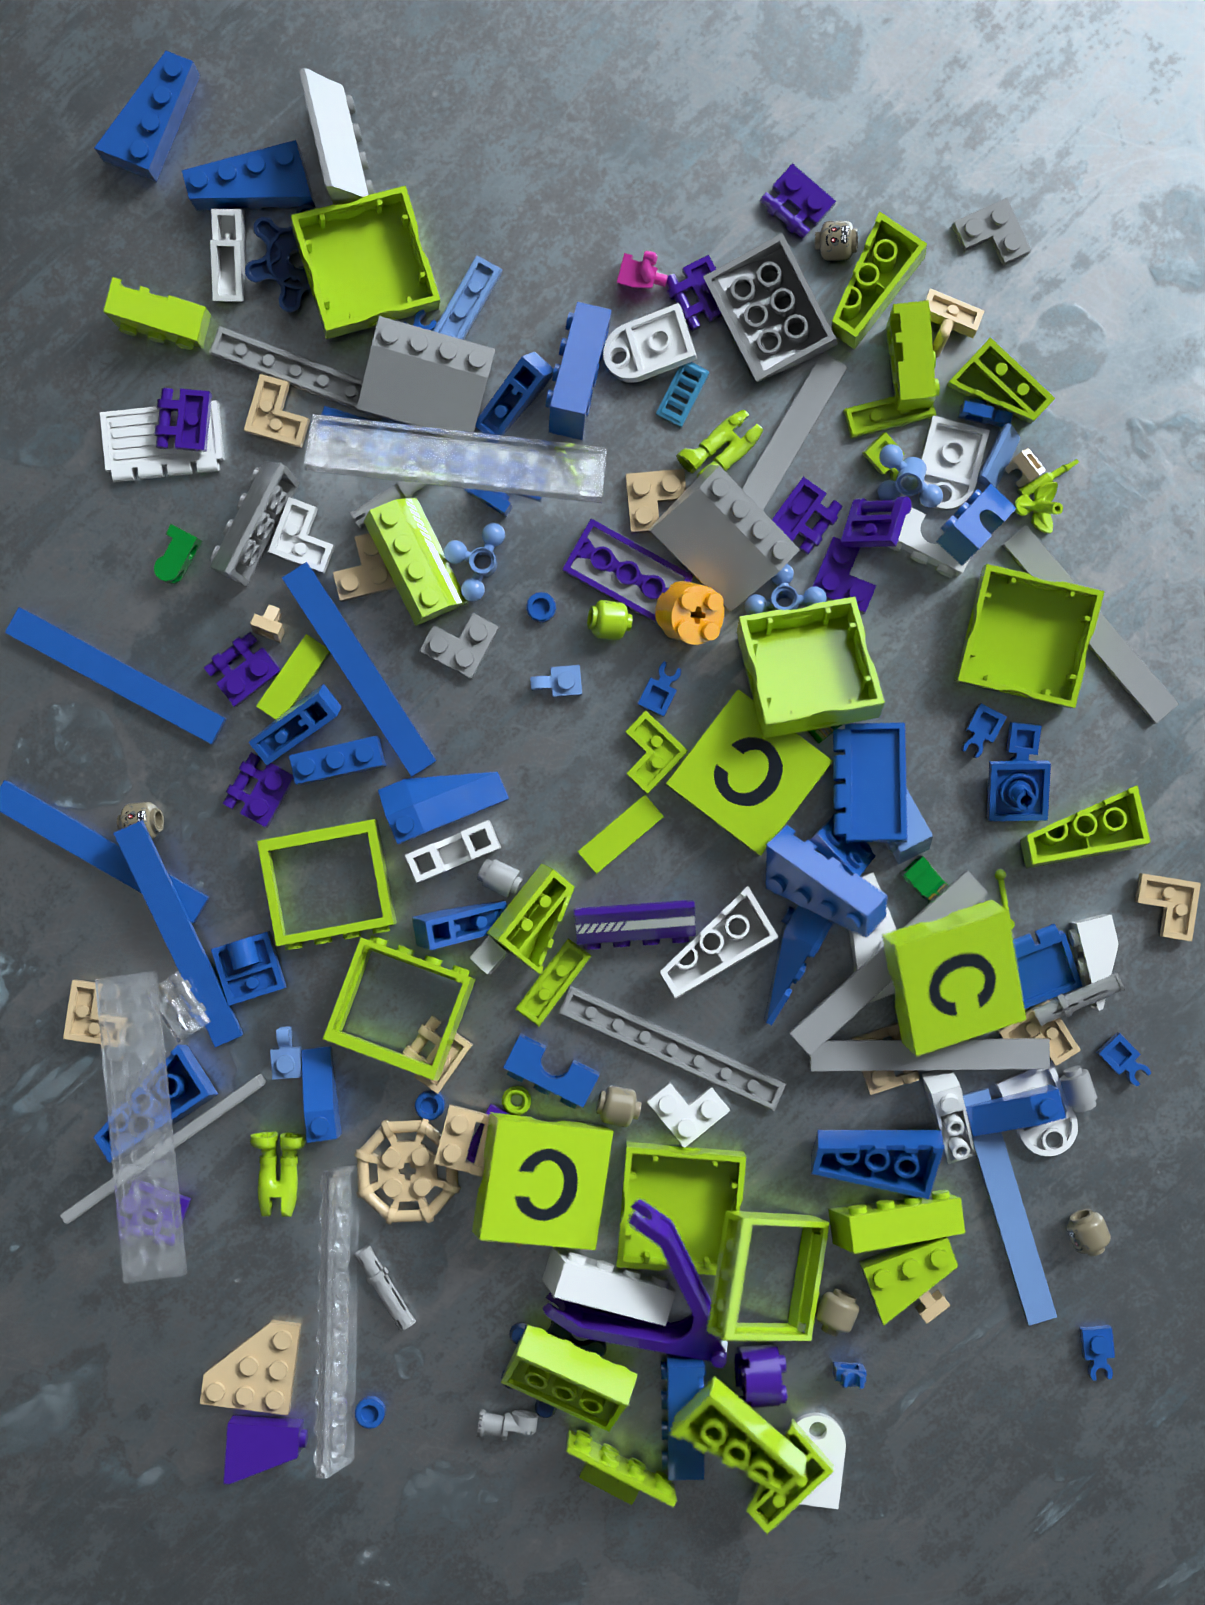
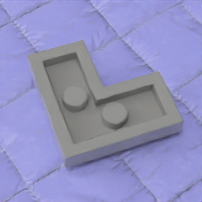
M1008 198L958 219L952 224L963 251L991 240L1002 266L1031 252V248Z
M473 613L460 638H457L433 625L419 651L472 679L497 634L499 626Z

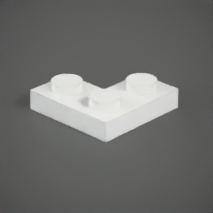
M288 497L268 552L299 565L308 562L312 570L325 574L335 546L308 536L318 510L317 507Z
M669 1082L647 1100L648 1104L684 1148L730 1111L712 1087H709L688 1105Z

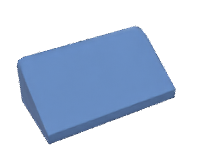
M1007 423L1000 429L979 472L977 482L987 487L990 484L995 488L998 487L1006 471L1005 468L1008 466L1019 444L1020 436L1012 424Z

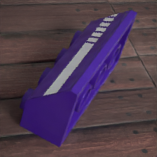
M694 900L574 909L577 945L583 944L584 950L601 949V943L613 942V948L630 947V941L642 940L643 945L660 944V939L672 938V943L690 942L689 937L696 936Z

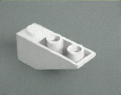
M1102 914L1070 922L1071 930H1068V936L1072 947H1076L1078 958L1075 959V964L1079 975L1084 977L1085 985L1087 986L1110 976L1119 945L1112 915ZM1106 998L1090 1004L1091 1008L1103 1010Z
M934 1070L921 1074L936 1129L942 1130L944 1155L947 1163L950 1164L976 1156L961 1085L952 1070Z

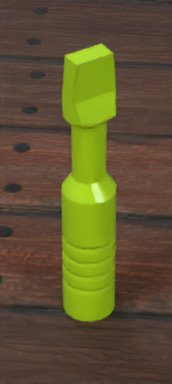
M1078 459L1062 465L1051 473H1045L1019 488V496L1027 495L1029 497L1034 494L1040 485L1053 482L1056 477L1079 463Z

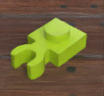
M884 432L862 454L881 475L889 471L890 480L896 481L899 471L896 468L884 467L879 459V454L883 447L889 444L897 445Z

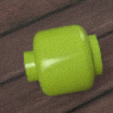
M599 600L595 606H591L589 609L587 627L592 630L593 635L597 638L620 640L626 631L631 630L632 614H628L624 603Z

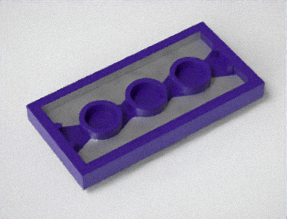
M592 518L562 569L563 572L611 599L624 603L629 609L656 624L658 623L655 617V608L662 592L665 593L671 587L670 585L675 582H691L694 575Z

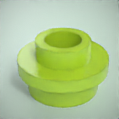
M511 1086L506 1089L502 1096L503 1108L511 1115H522L531 1106V1095L523 1086ZM520 1095L522 1103L514 1105L511 1101L512 1096Z

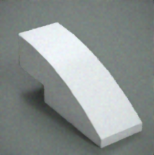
M211 209L212 240H210L213 301H243L246 252L245 209Z

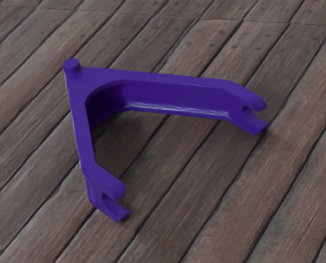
M637 1199L630 1207L635 1211L629 1216L628 1222L634 1229L660 1246L691 1310L689 1316L680 1321L667 1322L666 1326L613 1312L586 1308L579 1303L556 1298L551 1292L545 1297L558 1306L557 1308L548 1302L543 1307L546 1316L577 1337L711 1361L712 1365L717 1368L724 1367L726 1364L728 1340H723L707 1332L711 1299L674 1223L643 1200Z

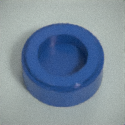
M538 592L533 594L527 601V613L532 620L544 623L551 620L555 615L556 604L549 594Z
M433 1090L422 1092L415 1101L417 1115L429 1121L439 1118L445 1109L443 1096Z
M375 1396L364 1397L359 1401L355 1409L357 1423L367 1429L376 1428L385 1417V1405Z

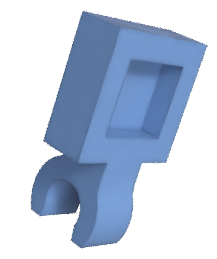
M580 665L550 667L551 676H534L530 678L531 690L552 689V697L582 695Z
M291 1026L279 1027L276 1030L279 1048H272L270 1050L272 1080L302 1077V1047L292 1046Z

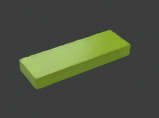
M895 396L845 408L843 414L850 439L930 419L932 416H936L934 404L929 408L897 411Z
M306 634L256 707L276 720L294 706L330 655L328 648Z
M644 795L583 846L578 853L597 874L664 816L649 798Z
M568 938L515 1010L539 1027L592 955Z

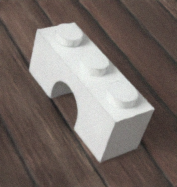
M911 507L910 513L905 516L897 546L889 548L895 551L903 549L911 553L910 557L918 563L926 565L929 562L938 567L937 571L946 577L960 576L964 572L969 560L961 566L939 544L927 542L922 537L920 531L921 523L926 514Z
M487 820L405 856L417 883L498 850L501 846L491 822Z

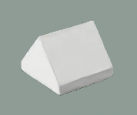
M488 936L469 958L487 975H491L510 952L492 937Z

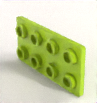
M569 1429L566 1435V1451L585 1461L579 1474L580 1479L630 1505H633L641 1490L672 1507L675 1506L677 1502L675 1485L672 1480H668L667 1474L661 1471L653 1473L646 1469V1465L634 1457H630L628 1460L619 1455V1451L615 1447L606 1443L601 1446L592 1441L593 1438L588 1433L582 1430L575 1432Z

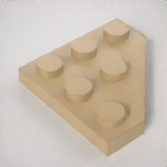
M271 1320L252 1337L248 1338L221 1361L209 1368L203 1375L200 1404L289 1415L301 1323Z

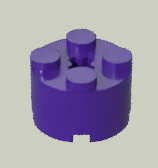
M774 1344L737 1347L736 1349L739 1353H736L734 1357L736 1387H740L743 1391V1396L738 1397L750 1408L773 1407L787 1403L786 1386L782 1385V1374L786 1373V1360L784 1355H779L778 1347Z

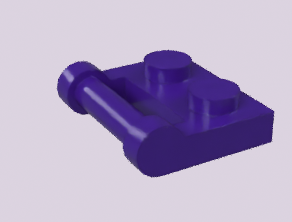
M908 496L897 497L896 500L867 501L865 498L854 499L840 542L846 547L897 546L905 516L911 511L912 503ZM892 512L886 515H867V513Z

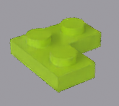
M647 711L625 732L646 752L626 774L648 794L681 760L688 750Z

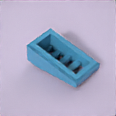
M693 362L679 366L656 415L682 428L710 372ZM687 372L699 378L698 382L684 376V373ZM679 382L694 389L693 392L690 393L678 386ZM675 393L687 399V404L673 398V394ZM670 404L682 410L681 416L667 409V405Z

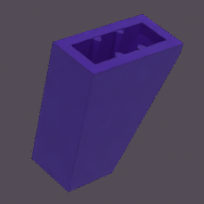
M233 1415L227 1424L224 1484H232L298 1458L302 1448H306L308 1442V1429H303L304 1419Z

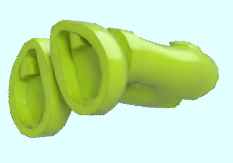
M743 409L720 423L706 439L698 444V448L682 449L676 457L685 470L689 473H695L708 457L714 455L725 443H729L713 459V462L709 464L719 465L726 472L732 464L740 460L756 444L763 429L759 424H756L740 439L734 431L749 417V414ZM707 465L706 467H704V468L697 474V478H698V476H699L709 465Z
M278 1132L251 1134V1146L260 1149L262 1153L259 1156L260 1168L257 1184L261 1216L271 1217L273 1197L281 1198V1216L292 1217L298 1189V1156L296 1153L298 1149L305 1146L306 1136L294 1132H285L280 1135L282 1156H280L281 1172L280 1180L278 1181L276 1178Z

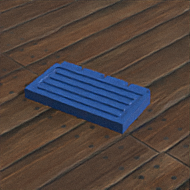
M905 723L845 724V729L833 730V752H845V755L833 756V780L845 781V784L833 785L834 810H846V813L834 814V836L846 837V842H907Z
M1055 924L1034 931L1036 941H1033L1030 933L1013 939L1025 1009L1057 997L1059 994L1082 987L1066 934L1062 930L1058 931Z

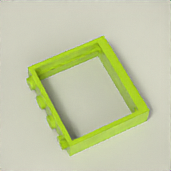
M377 819L257 841L276 946L285 945V950L302 948L303 941L314 939L315 945L332 942L331 936L343 934L344 940L361 937V930L372 929L373 934L388 932L390 931L389 925L397 924ZM368 833L383 917L286 935L271 851Z
M371 935L370 940L360 938L323 1039L431 1080H439L476 979L468 976L470 970L453 965L452 970L441 967L442 960L426 955L425 959L422 960L414 957L415 950L398 945L397 950L386 947L388 941L373 935ZM372 951L462 983L433 1065L342 1032Z
M726 1211L707 1332L723 1340L811 1341L830 1222L813 1215ZM752 1225L803 1227L788 1323H737Z

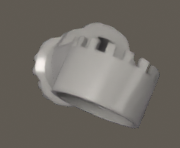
M481 1409L479 1420L482 1422L478 1423L481 1426H478L477 1437L490 1435L501 1437L503 1441H506L508 1431L517 1432L518 1434L522 1433L523 1435H525V1432H527V1435H530V1432L531 1434L536 1433L538 1414L527 1410H515L512 1413L497 1415L486 1413L485 1410Z

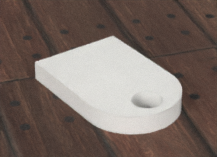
M679 303L619 326L609 335L603 350L605 364L611 373L619 380L631 383L643 381L697 360ZM626 352V359L622 363H613V357L616 353Z
M932 416L921 455V460L924 461L927 467L924 482L927 485L934 484L938 487H944L950 493L949 501L941 502L934 509L943 511L956 509L962 506L973 494L990 430Z
M1051 1060L1050 1069H1025L995 1082L1001 1097L1047 1085L1058 1088L1066 1118L1038 1126L1016 1129V1132L1021 1142L1029 1150L1041 1156H1056L1071 1147L1077 1136L1078 1121L1073 1108L1068 1106L1060 1079ZM1050 1132H1058L1061 1138L1060 1143L1056 1147H1048L1046 1136Z
M816 1412L804 1414L798 1417L795 1422L834 1464V1472L800 1504L838 1509L846 1451L844 1434L839 1424L830 1416ZM821 1422L826 1426L825 1432L821 1436H813L809 1433V1428L813 1423Z

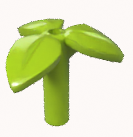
M1047 482L1040 485L1034 492L1035 501H1032L1027 495H1021L1014 503L1016 507L1015 512L1020 516H1025L1033 511L1031 523L1036 529L1044 533L1053 532V521L1050 514L1058 515L1063 511L1061 503L1052 502L1057 492L1058 483Z

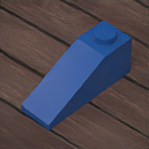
M536 352L522 356L478 416L475 427L492 442L497 443L541 393L552 378L554 368Z
M323 684L297 702L248 743L263 762L268 765L337 717L342 706L326 685Z
M506 901L438 910L412 917L416 946L427 950H434L488 936V930L507 908Z
M332 1046L302 1049L303 1105L307 1143L338 1139L342 1134Z
M1052 1085L965 1107L973 1137L1038 1126L1066 1118L1060 1091Z

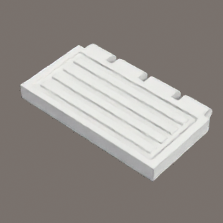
M217 400L211 401L207 452L177 450L174 437L169 438L168 449L157 448V436L154 435L155 426L158 425L159 420L157 406L100 412L105 470L108 473L112 472L114 483L134 481L135 470H138L140 480L163 478L164 467H167L169 477L193 474V464L195 463L198 474L219 472V461H224L220 411ZM178 411L171 412L170 426L177 427Z

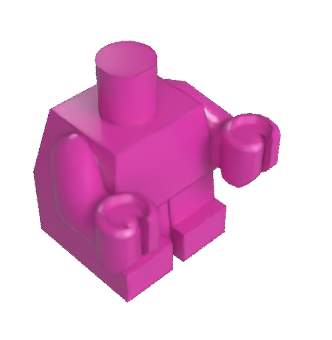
M645 251L643 261L639 262L633 260V255L624 253L617 283L634 289H653L654 284L665 287L668 275L658 273V268L652 266L656 264L658 257L655 252Z

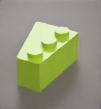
M929 300L893 304L886 325V335L897 411L932 407L936 396L940 395V384L938 378H935L934 371L936 356L932 345Z
M947 1237L905 1244L859 1261L878 1317L883 1325L887 1324L958 1267Z

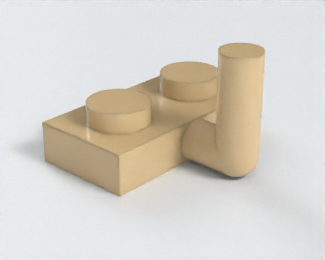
M930 288L925 301L929 300L931 321L941 325L932 344L935 356L939 357L952 330L974 338L984 310Z

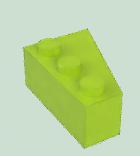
M112 277L103 312L114 322L120 332L131 336H136L137 332L146 334L148 339L159 343H164L165 339L176 342L175 345L187 350H193V347L203 348L211 319V314L205 306L168 295L167 298L149 293L150 289L140 286L139 290L127 288L121 284V279Z
M991 337L947 384V387L969 397L984 400L987 402V405L998 410L1011 412L1014 417L1029 424L1034 422L1056 399Z
M541 863L488 930L487 934L526 966L541 975L544 968L542 965L548 949H551L554 939L552 938L558 923L563 919L575 887L557 871Z
M793 1418L783 1437L806 1456L804 1477L784 1496L758 1483L747 1504L746 1511L766 1534L775 1528L834 1472V1464Z

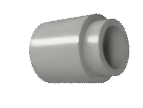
M486 859L477 876V880L483 882L482 886L507 898L511 893L516 895L523 882V879L519 877V870L496 859L493 861Z
M1081 1066L1065 1069L1063 1071L1064 1075L1059 1079L1068 1106L1072 1107L1075 1113L1095 1108L1097 1095L1089 1071L1081 1069Z

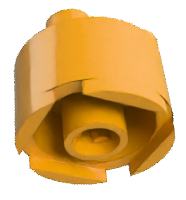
M688 581L675 582L670 585L671 587L665 593L662 592L656 603L655 617L658 625L661 626L668 637L688 644L700 645L710 640H715L719 636L724 620L723 597L710 587Z

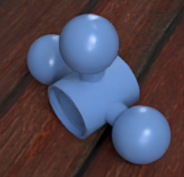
M889 444L882 448L879 454L881 464L886 468H896L899 472L896 481L886 480L878 487V497L881 501L896 500L897 497L901 496V493L907 496L919 493L920 502L927 508L937 507L942 502L943 492L940 487L934 484L927 485L924 482L927 467L923 460L917 457H908L903 460L901 448L894 444Z
M490 523L483 528L482 539L485 543L484 547H478L469 552L464 543L453 540L447 543L444 548V556L448 562L452 564H459L463 561L469 562L474 572L472 578L464 581L461 587V593L468 601L475 602L483 597L485 588L482 579L493 575L497 569V560L493 550L494 547L502 544L505 539V531L497 523ZM485 555L491 558V564L488 568L478 569L475 566L478 557Z
M786 564L780 572L771 578L772 582L778 585L773 591L771 599H765L758 594L751 595L746 599L744 609L748 615L763 613L770 609H773V611L780 609L795 610L799 609L800 605L808 607L815 603L826 602L827 597L825 591L820 587H810L805 591L804 595H798L797 591L788 585L793 579L794 572L792 567ZM785 597L793 600V603L788 607H781L777 604L780 599Z

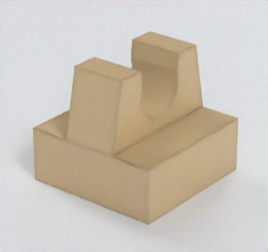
M1029 448L1016 455L1005 468L1007 473L1012 472L1014 469L1021 470L1022 478L1016 482L1018 487L1033 481L1046 471Z
M268 605L263 616L254 613L250 623L253 633L281 643L285 631L283 625L279 623L282 614L279 613L280 608Z
M937 1290L932 1295L927 1291L919 1297L921 1303L915 1308L928 1324L951 1305L941 1292Z

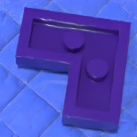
M833 536L812 587L823 589L827 599L831 601L855 597L859 612L865 614L876 585L850 575L861 547H846L840 542L841 539Z

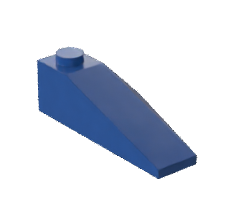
M498 772L407 778L378 790L385 816L397 844L408 842L509 799Z
M797 904L794 908L789 906L781 919L784 926L781 930L764 1021L771 1026L791 995L792 989L790 987L792 983L796 984L798 980L800 981L805 973L807 963H805L806 958H814L833 925V922Z

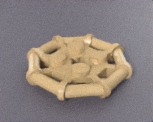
M423 1118V1120L388 1121L386 1119L381 1122L382 1125L366 1143L355 1151L354 1156L357 1157V1197L367 1202L389 1225L397 1222H433L436 1214L456 1193L460 1192L458 1170L446 1167V1179L438 1178V1165L434 1164L436 1154L428 1150L425 1144L422 1143V1140L426 1135L433 1143L439 1146L441 1133L429 1123L428 1119ZM417 1132L415 1140L398 1141L396 1133ZM387 1137L391 1146L381 1157L372 1153ZM369 1162L377 1164L378 1181L372 1183L369 1181ZM405 1163H410V1167L416 1169V1173L412 1174L410 1179H406L404 1174H400V1169L404 1168ZM435 1185L442 1188L443 1190L429 1205L425 1196ZM379 1188L383 1189L385 1194L394 1200L390 1207L374 1193ZM418 1201L420 1209L398 1210L400 1202Z

